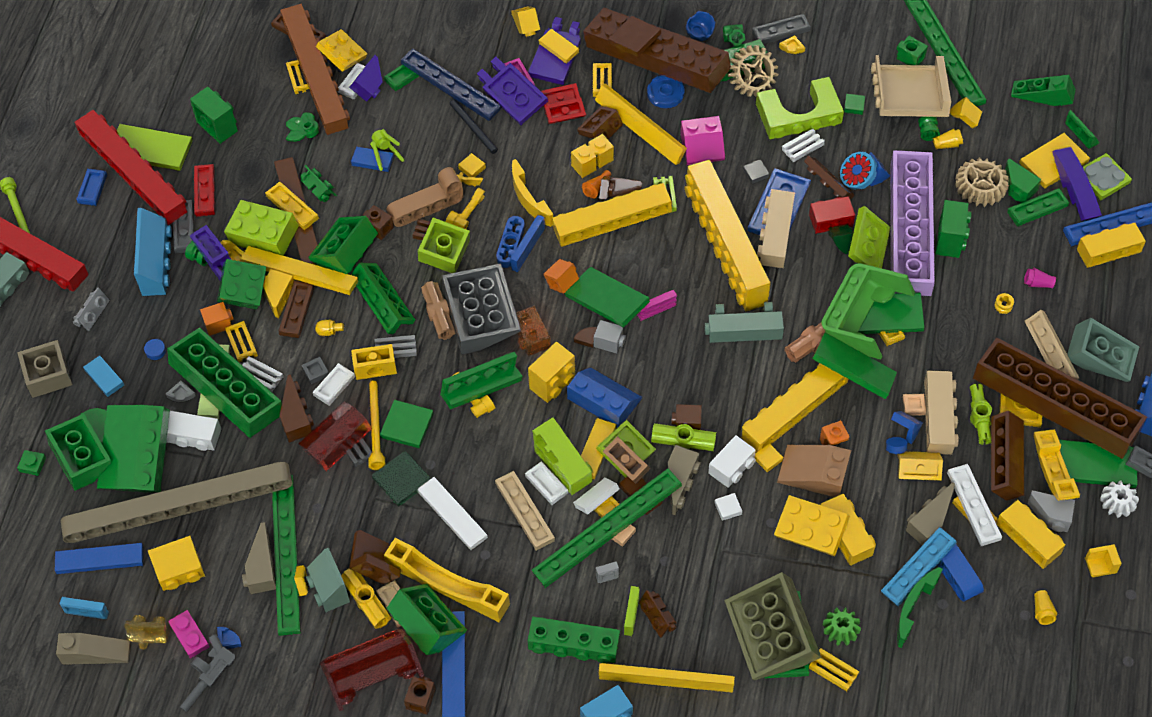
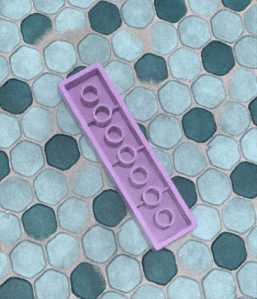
M893 150L890 164L891 271L908 275L915 293H921V296H931L934 287L932 153Z

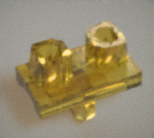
M134 615L131 621L125 622L127 640L139 642L140 649H146L148 643H167L168 636L164 617H155L153 622H146L145 617Z

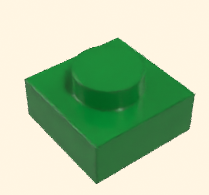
M24 450L17 469L22 473L39 476L46 456L42 453Z

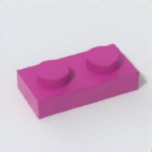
M188 610L168 621L190 659L209 648V644Z

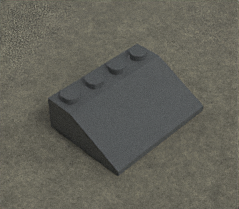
M501 264L442 275L443 292L449 307L461 355L481 351L521 331Z

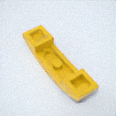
M516 159L512 160L513 185L519 201L534 218L538 215L545 217V225L553 226L552 211L544 200L536 203L525 186L524 170Z
M1055 429L1034 432V440L1041 468L1055 498L1058 501L1080 498L1074 478L1070 479L1060 452L1061 444Z

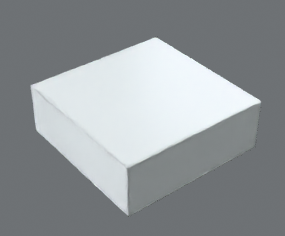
M735 493L715 499L714 503L722 521L742 515V509Z

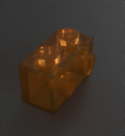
M535 306L516 312L521 329L516 334L519 336L518 342L521 349H525L528 356L549 349L551 347L550 336Z

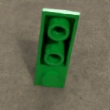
M1070 75L1014 81L1011 96L1052 106L1073 104L1076 89Z

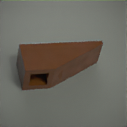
M291 374L287 375L280 411L281 423L289 443L312 435L311 426H314L311 415H306L305 409L308 408L304 397L299 398L298 393L301 392L297 381L293 382Z

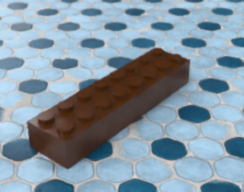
M603 8L583 31L586 46L590 49L709 93L714 90L731 67L729 52L660 28L662 34L639 57H636L609 44L608 38L630 17L607 8Z
M999 338L994 340L979 360L973 375L974 380L1122 459L1136 440L1147 419V416Z

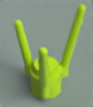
M384 129L374 132L372 142L370 143L380 171L383 170L377 148L382 150L389 148L400 161H404V158L391 145L390 141L397 146L400 143L387 134Z

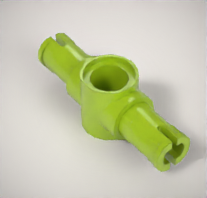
M976 384L970 386L972 396L970 421L977 428L979 444L984 445V440L986 444H990L991 432L989 426L991 425L992 407L984 398L983 385L978 384L977 388Z

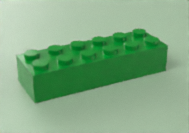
M200 327L167 348L168 364L249 438L280 417L281 400Z

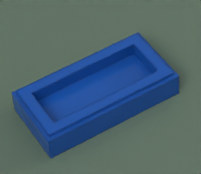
M356 147L351 160L352 166L379 170L374 150ZM378 150L383 167L382 171L389 172L394 155L390 152Z
M87 169L76 199L78 204L97 206L107 177L106 171Z

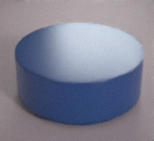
M152 339L145 344L144 351L149 359L158 360L165 355L166 348L161 340Z
M901 437L889 438L886 440V450L892 454H902L907 451V440Z

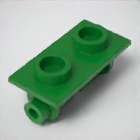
M304 166L308 171L301 174V182L312 190V193L320 201L327 202L331 193L337 196L332 190L334 186L326 179L323 181L321 179L323 175L316 168L310 169L308 166Z

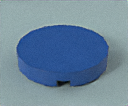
M660 75L652 79V82L648 84L647 97L657 107L672 108L682 102L684 98V85L682 82Z

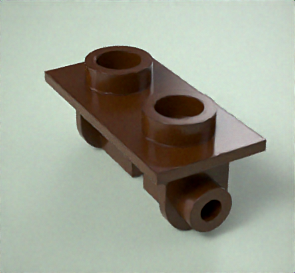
M646 590L638 603L650 620L653 629L662 638L667 630L672 632L677 628V622L669 610L661 611L666 608V605L659 593Z

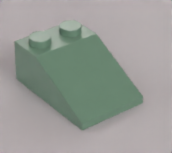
M1089 318L1075 326L1067 355L1072 363L1082 369L1129 382L1139 346L1096 320Z

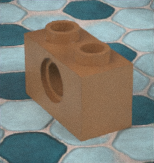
M618 436L603 451L635 484L650 470L649 466Z

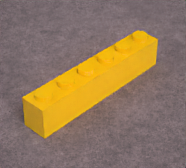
M664 183L655 184L623 196H616L604 202H597L585 208H578L566 214H559L552 218L553 228L560 246L563 247L672 212V201Z
M819 363L817 369L806 373L802 381L791 385L787 393L776 397L772 405L760 410L756 418L745 422L742 427L741 438L758 452L767 444L774 443L848 382V378Z

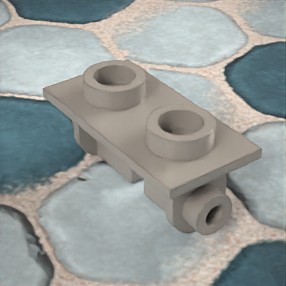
M100 288L89 294L88 299L83 305L84 308H81L77 315L73 317L74 325L78 327L83 325L87 331H90L110 301Z

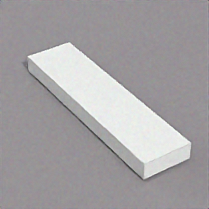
M965 464L948 469L947 474L951 483L955 484L954 489L980 545L984 546L1000 541L1002 535L969 465Z
M435 477L417 489L424 500L470 550L488 538L482 528Z

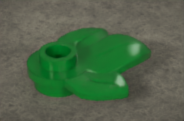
M305 112L301 118L292 117L286 122V126L291 130L286 137L287 141H300L305 136L313 138L319 133V125L312 113Z

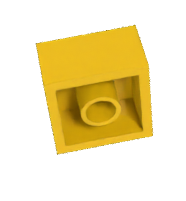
M556 341L528 367L529 389L547 403L552 398H557L561 390L566 385H569L575 377V356Z

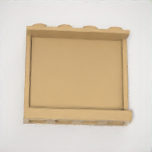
M876 55L875 63L871 64V74H873V85H875V107L879 108L880 116L949 117L951 96L944 56H936L935 66L880 65L879 55Z

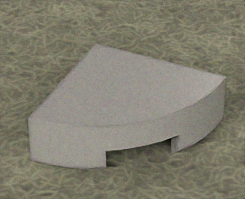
M182 381L166 393L168 399L176 402L188 401L196 396L195 392Z

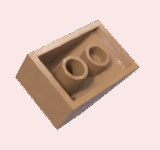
M787 445L777 483L837 497L841 494L851 450L832 445Z

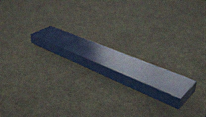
M412 48L401 59L402 65L486 120L490 121L501 110V105Z

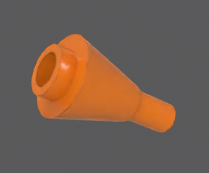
M605 170L600 176L582 184L583 193L587 197L596 198L600 192L601 179L604 176H611V172Z

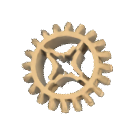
M750 45L746 49L741 48L740 53L735 52L734 56L736 59H730V62L734 65L730 67L732 73H729L728 77L734 78L730 83L737 84L734 88L735 90L741 88L740 94L743 95L747 92L748 97H751L753 94L757 97L758 92L772 89L770 83H776L773 77L778 76V73L774 72V69H778V66H773L772 63L776 59H770L771 52L765 54L766 48L759 50V46L756 45L752 48ZM748 56H756V59L751 64L743 63L744 59ZM762 63H764L766 73L762 70ZM750 68H755L756 74L752 75ZM740 70L744 72V79L741 77ZM755 78L763 80L762 83L756 87L750 86L751 82H754Z
M979 157L977 161L971 159L969 163L965 162L959 168L955 178V186L958 188V194H962V199H968L969 204L975 202L977 207L981 203L985 207L987 203L993 205L995 202L999 203L1001 198L1006 195V190H1008L1009 176H1006V170H1002V165L996 166L995 161L991 163L988 161V158L982 161Z

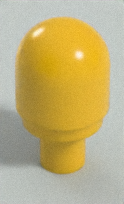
M321 320L316 324L315 330L320 336L335 335L336 331H344V324L335 323L334 320Z

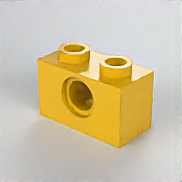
M392 344L351 350L356 380L397 374Z

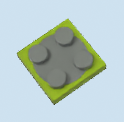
M1107 153L1083 166L1094 194L1100 200L1127 186L1132 181V178Z

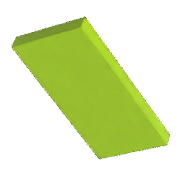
M119 124L117 129L119 136L125 137L132 149L136 148L143 160L146 159L151 166L181 171L193 141L190 136Z

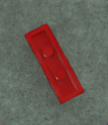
M213 164L194 166V213L196 217L215 215Z

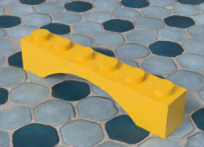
M394 538L384 554L385 562L401 569V574L421 584H427L431 589L497 622L501 621L510 606L508 593L490 584H482L458 576L431 561L415 547L397 538Z

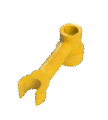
M477 188L461 214L451 211L445 222L467 229L469 225L467 218L477 204L482 202L485 197L483 195L485 191Z
M488 395L471 401L473 406L470 409L476 418L496 409Z

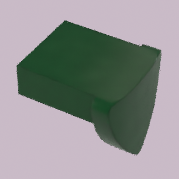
M848 224L829 227V236L833 239L838 249L847 255L850 251L854 231Z

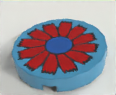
M866 152L853 153L843 162L840 169V179L844 185L852 190L864 189L876 177L877 162Z

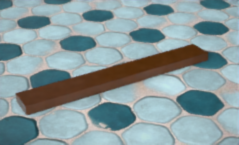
M293 157L274 161L279 182L306 204ZM310 225L307 229L303 230L299 226L294 237L301 261L317 265L308 258L317 247L313 227Z

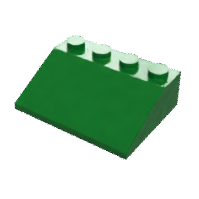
M107 405L102 445L111 459V463L98 477L97 489L145 493L160 492L170 416L169 409L164 406Z

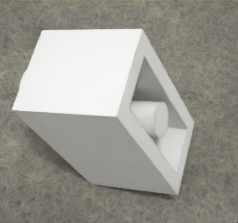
M735 435L709 463L708 473L729 488L733 482L736 484L741 479L742 472L746 468L750 469L754 465L756 449Z

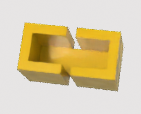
M601 134L589 141L588 146L584 144L571 151V166L584 178L596 171V155L599 168L614 160V146Z

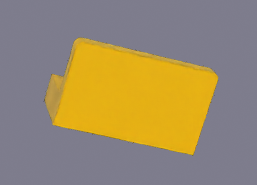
M906 451L902 454H897L899 459V479L942 480L943 459L940 453Z

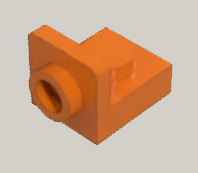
M840 420L822 427L820 441L822 445L830 444L834 446L849 440L850 436Z

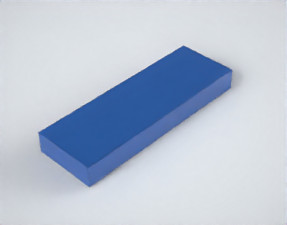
M538 215L510 258L513 271L518 272L543 233L545 217Z

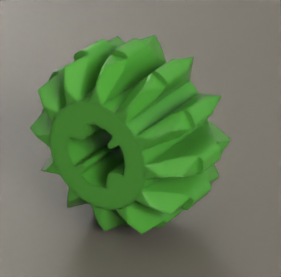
M845 607L843 612L836 608L834 613H827V619L823 621V626L825 627L823 632L824 635H829V642L835 639L837 640V646L841 644V641L847 646L850 640L856 641L857 634H860L861 628L858 626L860 625V619L854 618L855 612L848 614Z

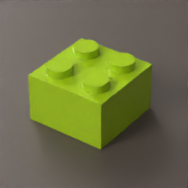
M432 218L418 249V261L450 273H456L470 242V231Z

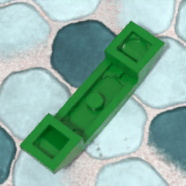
M938 567L927 573L916 583L907 596L897 627L898 647H903L912 630L914 621L908 619L922 591L931 595L940 579L942 568Z

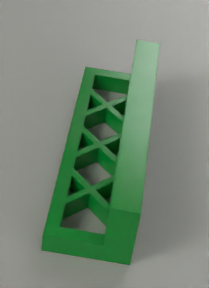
M359 263L351 275L358 277L357 289L386 332L394 334L401 324H413L415 322L414 317L378 264Z
M511 352L443 379L440 395L450 410L522 381V375L515 366L517 360L516 353Z

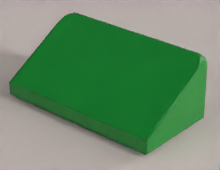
M1070 110L1065 124L1088 149L1098 145L1099 141L1095 135Z

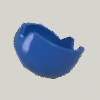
M703 11L696 12L694 16L688 19L686 24L688 36L696 41L707 40L713 34L715 28L713 16Z

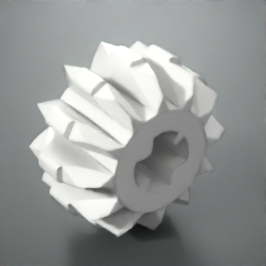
M1112 481L1109 486L1104 487L1100 501L1103 502V509H1109V515L1116 513L1117 518L1121 514L1127 517L1130 512L1135 511L1139 497L1135 496L1137 493L1136 489H1129L1130 483L1125 486L1122 481H1119L1118 484Z

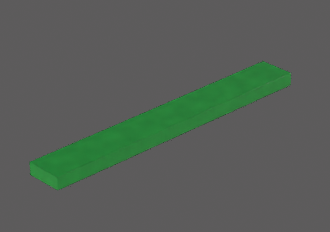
M904 0L937 56H944L946 72L962 99L967 97L976 107L986 104L987 99L927 0Z
M669 468L533 568V574L545 588L679 489L682 483Z
M291 475V487L272 492L279 636L301 633L299 593L294 579L298 560L293 475Z

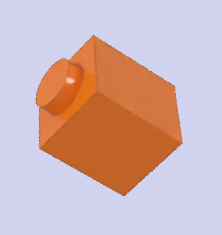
M561 259L556 261L544 273L550 289L563 294L579 279L575 265Z
M224 302L200 309L209 336L226 331L225 328L231 326L230 321L234 320L230 308L226 309Z

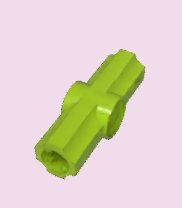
M654 423L651 442L673 446L678 445L686 449L694 448L714 451L716 432L692 429L687 424L675 427ZM681 436H686V437H688V438L682 439V438H680V437H681Z

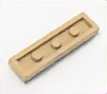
M1040 310L1025 320L1046 364L1078 380L1079 376L1045 311Z
M512 471L496 479V486L534 549L537 551L554 542L555 537L515 472Z

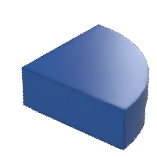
M217 627L218 638L223 647L226 649L242 647L240 638L235 632L227 627Z

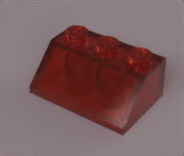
M344 401L298 444L327 471L372 428L367 419L358 410Z

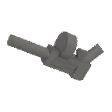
M217 634L209 637L213 648L208 653V656L214 658L210 664H207L197 656L190 663L201 675L199 683L180 706L185 712L190 709L207 686L211 688L227 666L230 667L235 661V655L222 646Z

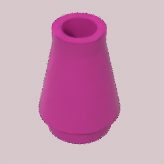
M1028 268L1024 277V284H1027L1028 287L1053 289L1056 282V277L1036 268Z

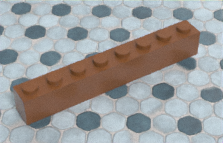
M302 4L281 9L283 24L326 134L329 135L348 129L349 113L347 109L343 110L344 101L342 96L337 94L339 90L336 81L331 79L333 74L330 66L326 67V56L316 47L320 40L314 36L316 35L314 25L309 24L311 19L308 10L304 11Z

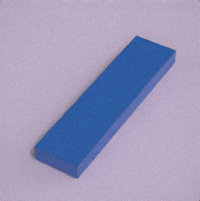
M142 543L55 551L56 574L143 566Z

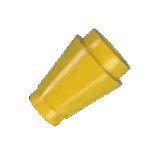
M952 129L933 138L935 149L955 148L963 144V139L959 129Z
M1037 591L1034 594L1035 618L1042 625L1052 624L1056 621L1057 611L1047 591Z

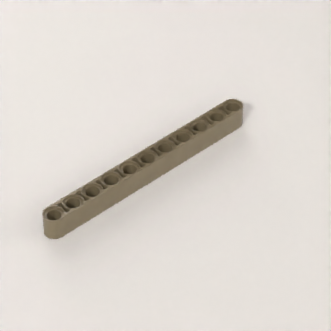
M277 462L65 516L60 520L63 541L75 543L287 489L292 486L289 464Z

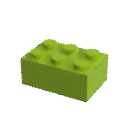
M240 200L224 233L228 240L239 247L247 248L251 246L284 256L299 225L291 212Z

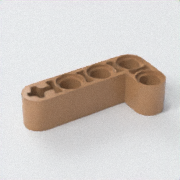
M447 167L439 172V183L390 203L386 211L392 216L394 225L396 227L407 225L459 203L463 198V188L453 168Z

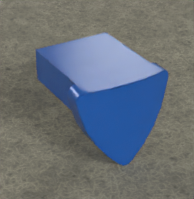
M870 152L869 155L877 162V174L870 186H874L889 178L890 174L879 159Z
M902 411L894 412L891 420L909 429L906 440L912 444L923 422Z

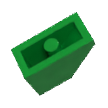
M1009 158L1005 167L1006 176H1009L1008 195L1014 200L1023 203L1030 200L1038 191L1041 179Z

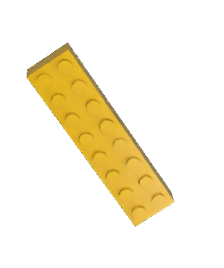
M706 160L688 166L687 175H685L687 186H685L686 196L691 198L693 210L699 214L700 225L702 228L705 227L707 239L714 246L715 256L721 260L722 271L724 274L727 273L729 285L737 293L736 299L738 304L743 306L745 312L764 306V302H768L770 281L711 161Z

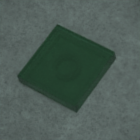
M406 451L372 474V478L398 507L418 493L417 489L431 479Z

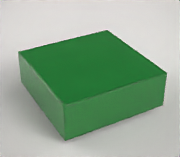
M846 94L844 113L863 115L865 96Z

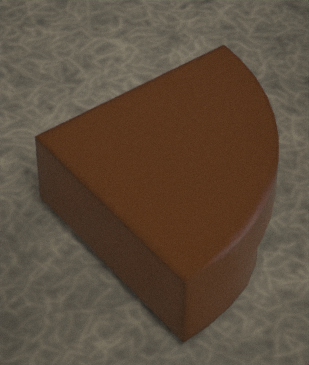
M597 327L582 329L575 335L574 342L593 348L594 334Z

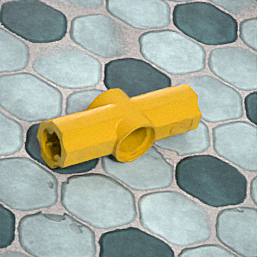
M350 569L345 570L341 577L346 588L355 599L358 608L364 612L375 629L387 625L391 620V616L375 595L373 588L367 584L361 574ZM363 596H370L367 600H361Z

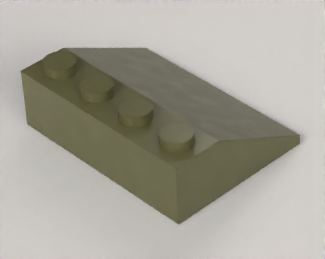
M783 572L725 600L752 680L796 669L821 658L793 580Z

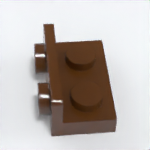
M601 106L577 130L581 136L594 139L603 134L609 139L622 127L623 122L616 109Z

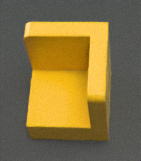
M1115 544L1091 548L1085 557L1092 577L1115 574L1122 564Z

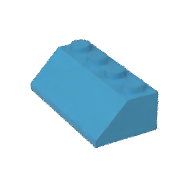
M138 208L134 276L142 296L166 295V287L170 285L167 270H170L168 254L171 253V244L168 241L169 237H172L171 226L167 225L164 217L143 208Z

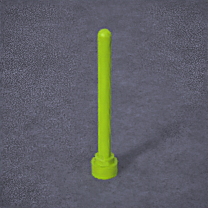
M11 177L3 178L0 181V188L9 198L19 228L30 233L15 194L16 183Z

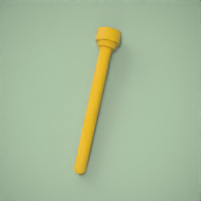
M373 380L369 383L372 453L368 458V466L372 470H381L385 467V457L380 450L378 385Z

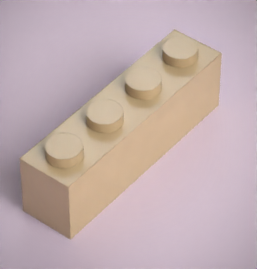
M771 189L770 197L766 196L765 208H768V213L764 212L762 224H766L765 229L761 228L760 240L763 241V245L758 246L757 257H761L760 263L763 266L784 267L795 192Z
M927 371L924 380L927 452L952 455L954 447H958V434H955L958 418L954 416V410L957 408V398H953V392L956 391V380H952V372Z

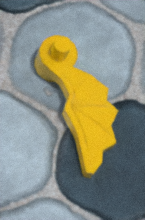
M462 172L457 175L461 183L464 182L474 187L480 185L483 178L463 177Z

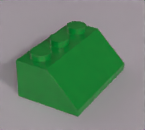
M367 216L340 217L308 258L321 267L348 274L353 270L356 262L362 258L368 246L373 243L378 232Z
M85 414L45 430L48 444L74 491L95 482L110 465L111 459Z
M427 584L399 589L386 608L391 613L393 619L404 628L406 634L416 642L419 649L426 655L441 652L467 631Z

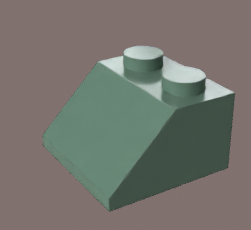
M329 548L324 549L307 567L309 575L306 576L310 589L315 588L317 592L314 594V598L318 607L323 606L325 612H328L350 601L345 583Z

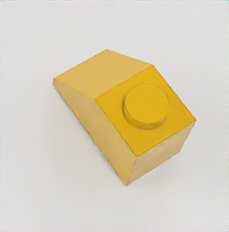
M527 6L511 11L520 34L531 36L536 34L535 31L540 30L534 7Z
M270 269L268 275H265L263 289L275 317L279 318L288 302L294 279L293 275Z

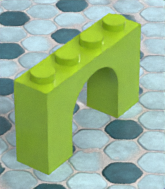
M829 77L811 81L810 95L815 109L806 114H794L787 111L782 106L775 89L757 93L756 106L769 139L782 138L787 135L800 134L811 129L818 130L842 123L844 111Z

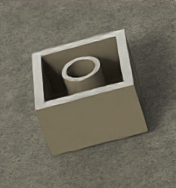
M58 340L17 352L25 383L32 398L73 385L65 356Z

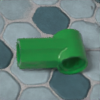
M743 25L723 26L724 42H731L734 46H740L745 41Z

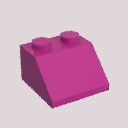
M719 116L681 121L680 135L682 144L687 148L685 151L687 165L706 160L711 162L725 160L723 131Z

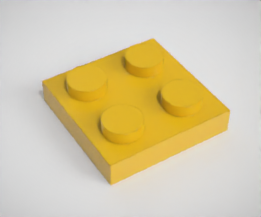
M342 29L322 39L316 45L342 72L364 60L367 56V53Z

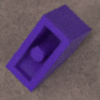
M376 55L372 57L349 86L352 91L366 102L370 97L375 98L381 91L378 87L382 83V76Z

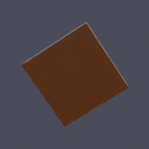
M631 16L608 38L609 44L639 57L662 33L660 28Z

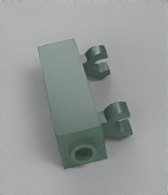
M764 302L763 312L724 314V304H716L715 314L709 315L708 323H705V335H709V343L779 340L783 338L782 311L773 312L772 302Z

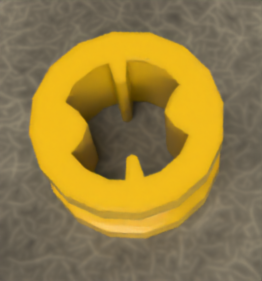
M1006 293L998 295L994 305L995 309L1002 314L1011 312L1014 298ZM1003 301L1007 302L1006 306L1002 305Z

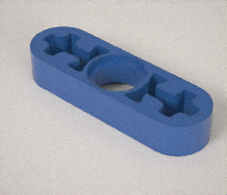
M512 216L507 220L496 256L497 263L501 264L503 268L511 267L510 258L520 244L525 230L524 220L519 216ZM515 224H519L518 226H516L515 232H513V226H515ZM507 239H514L516 243L508 245L505 241ZM506 251H508L509 257L503 260L502 258L505 257Z

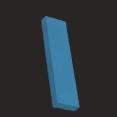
M939 527L887 583L881 592L899 606L907 598L916 583L932 571L955 546L957 541Z

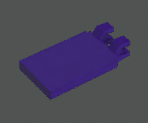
M555 17L552 28L545 30L544 35L550 29H553L579 48L581 44L579 35L580 23L573 21L569 33L561 31L563 24H561L562 18ZM539 44L528 73L532 78L564 85L575 56L566 64Z
M495 57L491 60V63L498 74L491 78L487 72L481 69L477 75L484 84L483 90L495 102L501 105L519 125H522L548 102V98L511 63L505 66L501 60Z

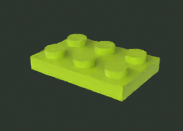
M865 206L858 210L848 257L856 263L882 269L890 226Z

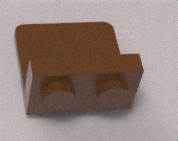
M362 530L355 532L350 570L381 584L400 578L401 569L385 562L384 554L390 546L389 543Z

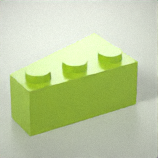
M553 417L532 430L536 454L568 489L571 495L592 483L593 470L591 466L582 459L579 452Z

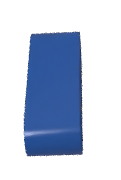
M955 544L937 565L943 569V575L959 599L964 602L983 593L984 588L973 568L957 544Z

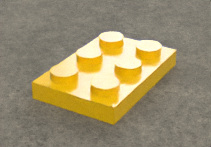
M789 495L774 536L835 556L850 516L846 513Z

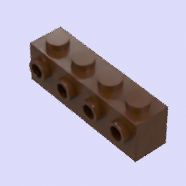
M1010 411L991 416V491L1006 501L1024 496V421Z

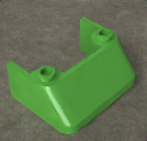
M861 263L851 266L822 319L821 324L824 331L863 354L881 360L882 354L875 339L866 337L864 334L858 333L874 301L880 303L888 302L892 299L895 292L914 296L915 291L908 275Z

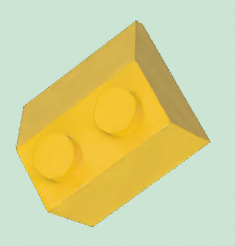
M190 536L148 550L163 591L176 589L179 585L188 582H196L205 576L198 553Z

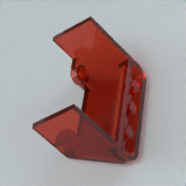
M403 629L388 632L320 662L323 674L339 711L344 710L342 705L349 704L354 700L353 697L356 696V691L394 675L408 679L415 676L416 672L420 678L424 677L414 646Z

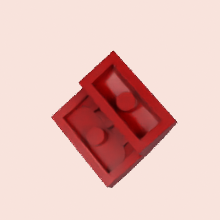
M576 83L541 91L548 98V102L543 105L549 124L586 116Z

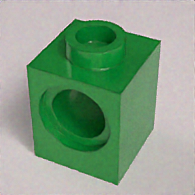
M908 36L897 46V59L906 65H920L926 58L928 46Z

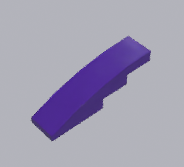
M1067 147L1052 151L1062 187H1067L1072 205L1076 204L1081 221L1102 216L1089 179L1072 148Z
M205 225L192 233L190 238L221 281L223 264L226 259H232L208 226Z

